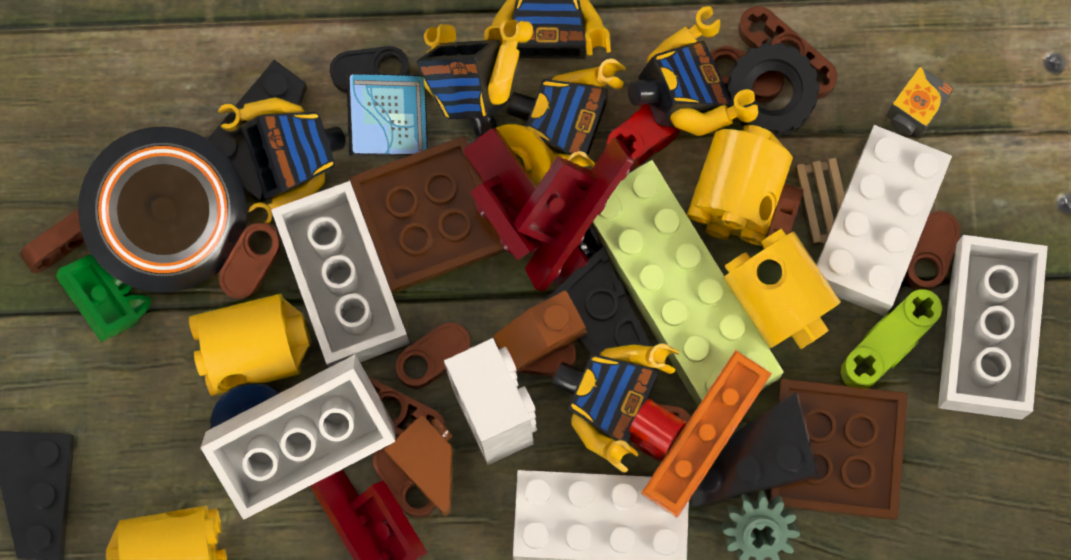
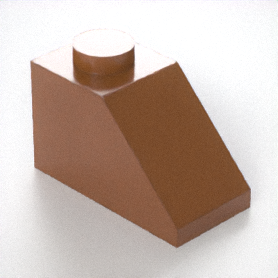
M565 290L528 309L493 335L500 349L506 346L516 370L519 371L586 336L587 331L569 294Z
M421 415L395 439V442L388 445L384 451L445 517L451 512L453 450L448 440L453 436L436 418L429 422Z

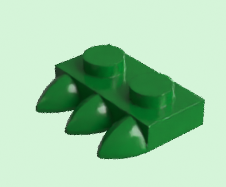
M92 254L59 268L56 274L57 280L101 342L135 326L138 319L146 313L151 303V298L147 296L131 295L124 297L132 287L109 275Z

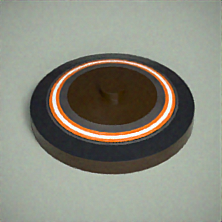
M161 126L130 132L112 142L96 157L89 167L81 186L78 215L84 241L95 260L104 270L131 287L144 291L166 293L195 287L207 281L222 269L245 229L247 205L244 187L236 168L216 145L206 138L185 129Z

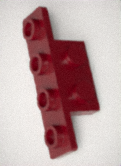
M492 128L464 149V154L484 181L470 191L475 199V206L478 212L485 219L489 220L498 232L503 248L510 254H513L518 261L532 252L535 253L538 247L542 245V241L518 232L513 224L537 188V185L498 129ZM579 246L573 250L562 266L559 276L553 280L555 284L563 282L576 270L587 264L588 258Z
M613 138L591 170L557 156L514 220L513 224L518 232L542 241V245L538 247L525 267V271L536 290L545 292L551 282L559 276L562 266L573 250L581 244L584 234L596 216L605 209L607 200L620 181L627 177L634 159L622 141Z
M343 469L310 485L354 560H419L428 553L384 480L373 484L360 496H358Z

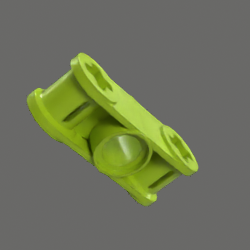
M915 290L891 313L886 314L864 336L863 341L848 355L841 365L840 375L845 386L870 388L891 367L894 368L919 343L918 340L930 330L941 316L942 304L938 296L929 290ZM920 306L925 307L927 312L919 318L913 315L915 309ZM864 362L870 368L859 377L855 374L854 370L857 365L859 366Z

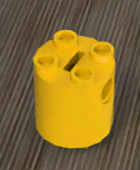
M744 125L741 131L733 129L716 131L689 206L687 217L692 221L707 225L705 232L712 237L728 240L731 234L739 236L740 239L747 243L762 246L760 242L766 238L793 160L792 155L774 134L759 126Z
M781 228L760 242L764 247V250L750 258L748 253L745 252L726 264L725 268L729 273L723 279L769 349L790 336L793 337L799 348L802 349L829 331L821 316L836 307L841 301L796 233L793 231L786 235ZM768 260L778 262L782 268L781 279L773 285L763 283L758 275L760 265Z
M282 294L189 316L192 336L194 340H199L201 350L194 351L195 364L199 375H205L210 396L223 394L240 384H263L301 374V361L308 347L311 346L309 330L304 315L286 301Z
M206 505L119 520L106 549V560H228L226 550H218L217 548L218 533H221V520L218 508L208 509Z

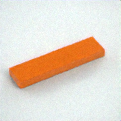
M735 350L641 492V495L678 518L772 373Z

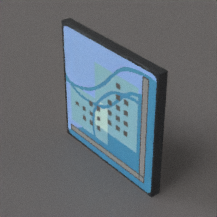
M346 74L349 156H410L428 149L426 88L424 87L423 75Z

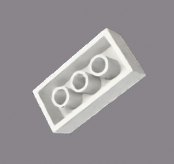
M876 125L873 126L816 263L837 297L883 316L888 313L893 306L952 158L951 155Z
M350 181L271 209L328 367L354 354L359 362H363L410 344Z
M963 235L956 243L952 260L938 408L1020 420L1033 412L1048 246Z
M492 338L444 360L453 392L487 465L533 445L532 433L537 431L535 426L537 424L535 420L536 415L534 413L536 410L525 386L519 389L517 387L519 386L516 380L518 377L515 371L517 370L506 346L498 349Z
M354 354L206 431L201 450L244 520L395 442L396 425Z
M518 470L513 559L687 560L689 501L678 518L641 495L651 477Z

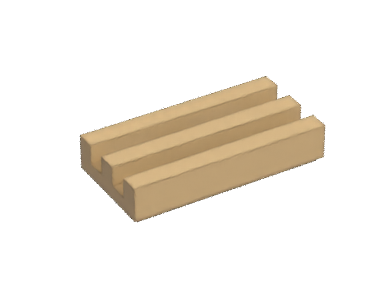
M836 158L828 159L827 162L815 161L810 165L798 164L795 167L798 185L804 189L802 202L812 246L825 243L834 222L823 171L829 170L837 210H839L845 195ZM809 173L814 174L827 232L825 235H820L807 177Z

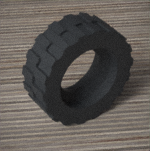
M769 43L761 44L756 49L754 47L751 48L744 57L741 56L737 60L727 83V91L731 97L730 101L732 104H734V97L739 91L752 90L755 79L767 71H777L784 74L790 80L793 88L790 102L779 110L764 109L756 101L744 105L743 107L758 105L759 113L752 122H742L738 118H734L741 123L740 126L742 128L744 125L759 126L770 131L776 137L778 135H789L796 128L798 130L804 125L816 106L819 92V83L816 80L817 72L810 65L811 61L806 55L802 56L798 49L784 46L785 44L769 45Z

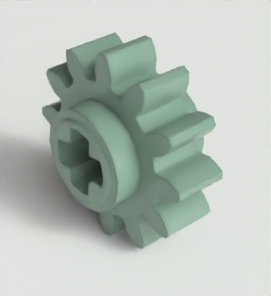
M760 490L756 502H751L750 498L743 494L741 495L743 508L738 509L735 506H728V513L733 521L723 522L722 529L723 533L729 536L725 541L727 550L736 551L738 549L739 560H748L750 556L754 557V560H764L766 557H770L771 560H780L778 554L780 550L786 553L794 552L792 543L788 538H797L800 536L797 525L792 524L796 519L793 508L783 510L784 502L782 496L778 495L771 503H768L765 492ZM765 526H768V530L766 532L762 530ZM754 528L759 529L756 534L753 532Z

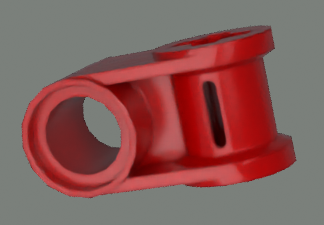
M644 104L628 120L610 133L606 147L613 138L622 141L626 148L631 150L630 154L634 162L630 167V173L653 154L667 147L679 135L681 129L657 124L649 105Z
M647 399L629 428L631 433L630 442L644 454L662 462L684 429L686 421L651 399Z

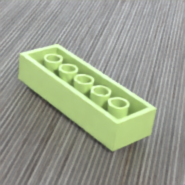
M653 160L628 173L627 177L620 181L607 200L605 209L596 216L591 225L598 234L610 258L611 265L659 344L664 343L679 350V355L671 353L667 357L696 405H700L735 350L772 373L762 390L779 381L784 373L724 281L723 273Z

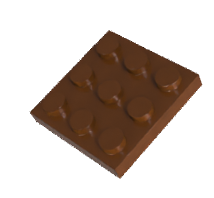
M465 136L349 177L392 293L506 252L500 243L498 232L492 223L478 212L475 206V199L470 191L483 182L464 154V149L469 146Z
M781 379L778 403L795 392L799 395L819 477L771 489L769 491L768 503H771L776 496L780 495L784 502V508L897 520L908 393Z

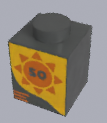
M919 66L892 103L886 116L891 119V124L898 131L909 136L913 134L920 139L947 102L954 88Z

